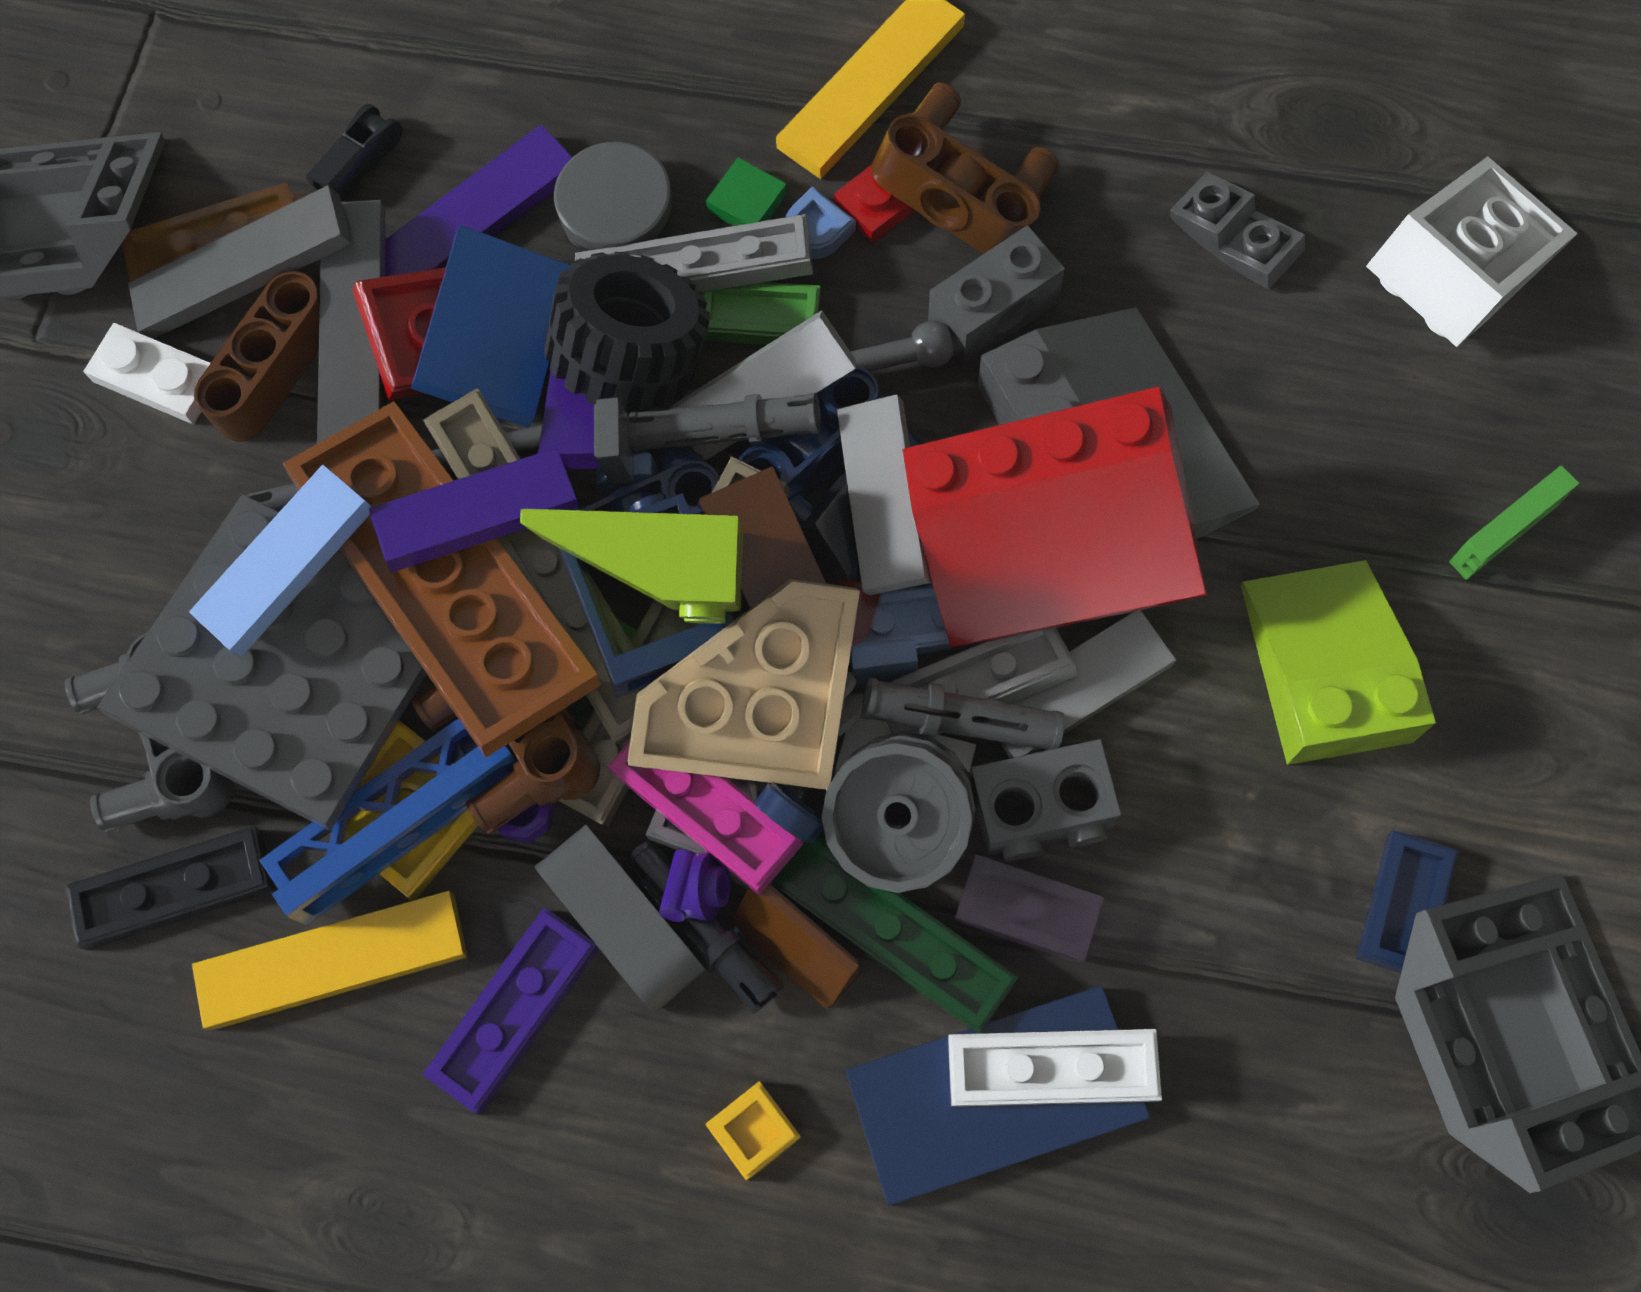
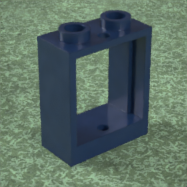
M683 493L668 499L665 494L650 495L638 500L629 508L630 512L691 514ZM560 549L563 562L616 698L644 689L734 621L732 613L726 611L725 623L723 624L703 623L619 654L585 568V565L588 563Z

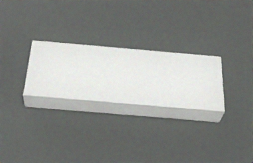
M1156 1029L953 1034L948 1036L951 1107L1158 1102L1162 1100Z

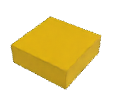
M760 1081L705 1124L746 1181L750 1180L802 1138Z

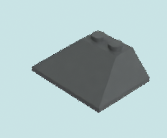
M162 132L0 149V299L13 301L30 294L49 292L71 295L94 286L132 227L165 144Z
M1563 873L1416 913L1395 999L1448 1133L1529 1193L1545 1190L1641 1151V1053Z

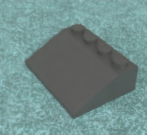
M1137 307L1039 328L981 355L978 389L999 425L1159 386L1172 407L1197 539L1258 509L1260 505Z

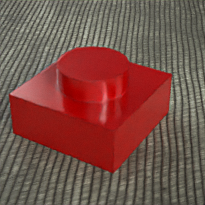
M871 165L834 193V204L856 220V229L871 244H874L916 211L876 183L872 175Z

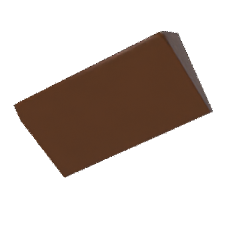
M771 884L760 895L750 887L748 888L733 916L732 924L734 928L739 926L747 934V940L823 1007H832L860 975L859 961Z

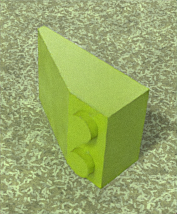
M521 509L520 523L540 538L667 607L679 610V618H684V622L725 623L726 611L741 612L743 529L738 516Z
M1366 560L1242 582L1241 589L1287 765L1414 743L1436 723L1418 659Z

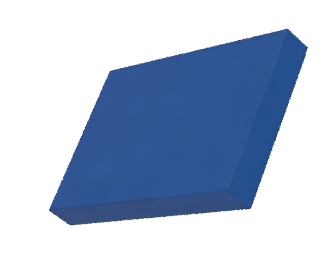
M459 225L411 389L453 403L478 388L497 418L526 428L530 427L534 421L549 361L545 358L544 349L555 287L558 284L560 274L564 269L570 270L571 265Z

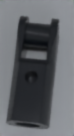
M372 104L363 105L357 111L341 137L306 175L307 181L315 191L329 185L340 195L342 201L365 173L396 147L402 136V124L393 118L383 119L380 117L379 109Z

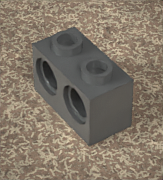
M1101 739L971 767L970 775L977 802L975 811L986 856L1003 853L1004 860L1012 862L1037 856L1043 853L1042 844L1067 839L1071 848L1095 844L1108 838L1106 830L1113 829L1121 817ZM1070 784L1081 785L1091 793L1094 806L1086 811L1071 810L1062 802L1059 790ZM1006 798L1018 799L1028 807L1031 818L1022 825H1008L997 816L995 805Z

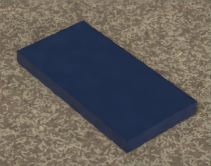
M1101 985L989 1022L981 1034L1118 1030ZM967 1029V1030H964V1031H961V1032H958V1033H955V1034H976V1033H975L974 1031H972L971 1029ZM948 1036L845 1070L887 1206L1150 1118L1144 1102L951 1107Z

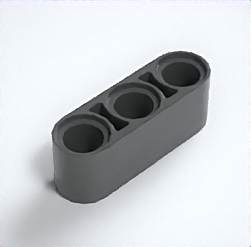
M587 825L583 826L534 867L653 1014L705 971L701 963L664 918L660 916L659 912Z

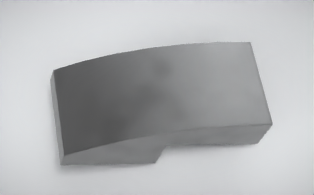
M1207 171L1170 210L1171 219L1199 245L1233 270L1268 290L1305 250V234L1256 211L1255 194Z

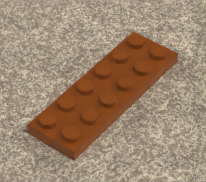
M394 401L283 463L289 477L298 490L324 465L372 507L453 481ZM369 515L339 548L486 758L601 686L598 673L497 538L390 573L371 515Z

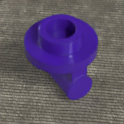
M677 850L673 856L660 906V916L673 922H681L685 918H697L698 920L714 919L720 907L726 906L730 897L731 879L728 869L725 866H721L709 852L696 854L689 850Z

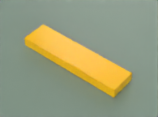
M905 0L776 136L777 149L821 180L964 27L965 13L945 0Z
M446 891L192 963L202 1027L212 1031L467 958L468 954L455 895L450 891Z

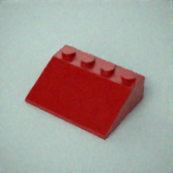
M1159 386L902 449L912 513L949 645L953 649L1208 596L1172 407Z

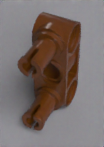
M936 83L914 113L898 116L890 123L871 165L872 175L876 183L885 191L921 213L933 225L947 230L980 253L985 254L1026 225L1030 229L1033 227L1041 211V196L1058 171L1059 161L1051 151L1042 147H1035L1031 149L1014 175H1010L989 161L978 150L961 143L944 131L959 110L961 97L953 87L945 83Z
M435 685L421 695L411 699L419 717L434 732L457 717ZM569 705L510 742L509 745L518 759L513 763L514 770L475 797L466 801L470 814L484 832L491 835L498 828L536 803L543 807L548 803L554 804L560 799L576 800L586 796L595 787L600 777V763L597 754L577 722L578 718L572 705ZM570 752V759L567 765L561 771L552 774L556 760L561 755Z

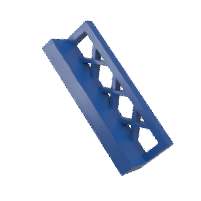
M456 719L355 791L331 831L312 822L259 861L278 888L272 896L287 917L308 926L467 811L466 801L514 770L513 763L517 761L516 757L507 745L487 758L479 747H476L451 765L455 743L469 734L460 720ZM440 754L439 764L428 763ZM414 772L436 775L432 780L397 804L401 783ZM386 793L384 803L374 802ZM360 811L382 813L379 818L343 843L347 821ZM331 833L330 842L319 841ZM305 850L327 852L326 856L294 879L291 878L284 868V865Z

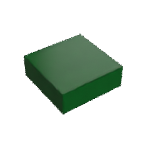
M737 157L707 198V211L733 226L767 221L787 196V186L781 180Z

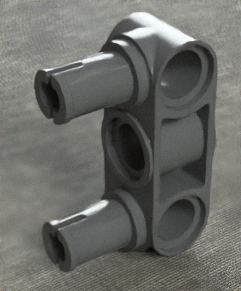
M148 632L139 636L130 645L127 653L119 657V662L65 679L66 694L72 708L76 712L83 715L98 709V704ZM139 733L150 769L145 774V779L92 795L90 799L91 811L96 825L102 831L110 832L157 815L162 820L169 818L176 820L188 815L198 818L212 817L222 812L230 803L234 788L232 780ZM203 771L201 786L196 792L185 796V786L189 778L193 774Z

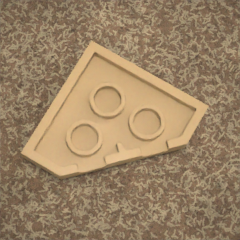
M789 579L637 693L628 766L768 783L774 782L776 784L827 790L832 777L860 591L853 587Z

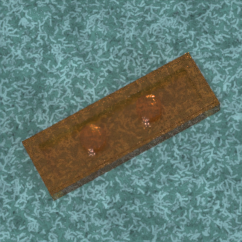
M288 183L275 185L129 231L121 244L130 281L295 202L293 192Z

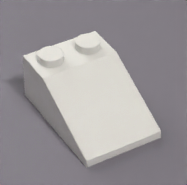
M1487 156L1409 213L1366 267L1380 278L1381 284L1388 292L1401 297L1425 319L1426 324L1433 332L1446 337L1458 347L1489 320L1578 233Z

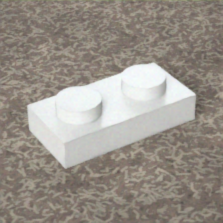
M113 323L83 372L96 384L194 425L201 414L194 400V389L210 363Z

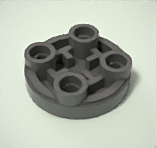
M626 142L599 143L580 151L563 167L554 189L555 208L569 241L576 247L588 250L617 247L658 239L657 235L665 227L672 210L673 198L670 181L662 163L648 150Z

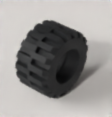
M615 251V255H607L604 252L591 254L590 260L579 258L571 263L570 270H563L555 287L544 349L546 360L551 362L550 370L555 378L565 379L564 387L573 394L581 393L587 396L586 401L591 404H596V400L619 398L625 410L626 408H634L637 412L651 411L653 405L662 409L673 405L674 398L681 399L688 392L689 385L693 383L707 334L710 312L706 310L707 301L704 295L695 292L696 285L688 277H680L677 274V269L668 264L661 265L656 263L654 258L641 255V257L630 256L629 252Z

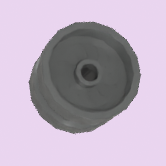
M903 731L875 737L851 754L826 790L821 818L827 846L845 872L868 887L900 893L926 888L951 872L967 848L977 802L971 775L954 751L932 737ZM895 802L905 804L910 809L911 820L906 813L900 820L893 817L889 812L892 804Z

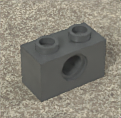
M1026 225L932 288L929 292L928 321L938 320L948 326L953 344V356L964 368L1056 306L1059 302L1065 268L1029 226Z

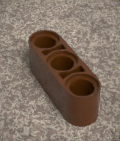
M297 271L284 272L275 276L267 284L196 384L194 400L197 407L226 439L240 442L256 437L266 427L319 351L320 291L314 281L304 273ZM307 305L302 311L292 314L297 308ZM273 352L268 359L258 362L265 354ZM239 399L234 407L224 410L230 402Z

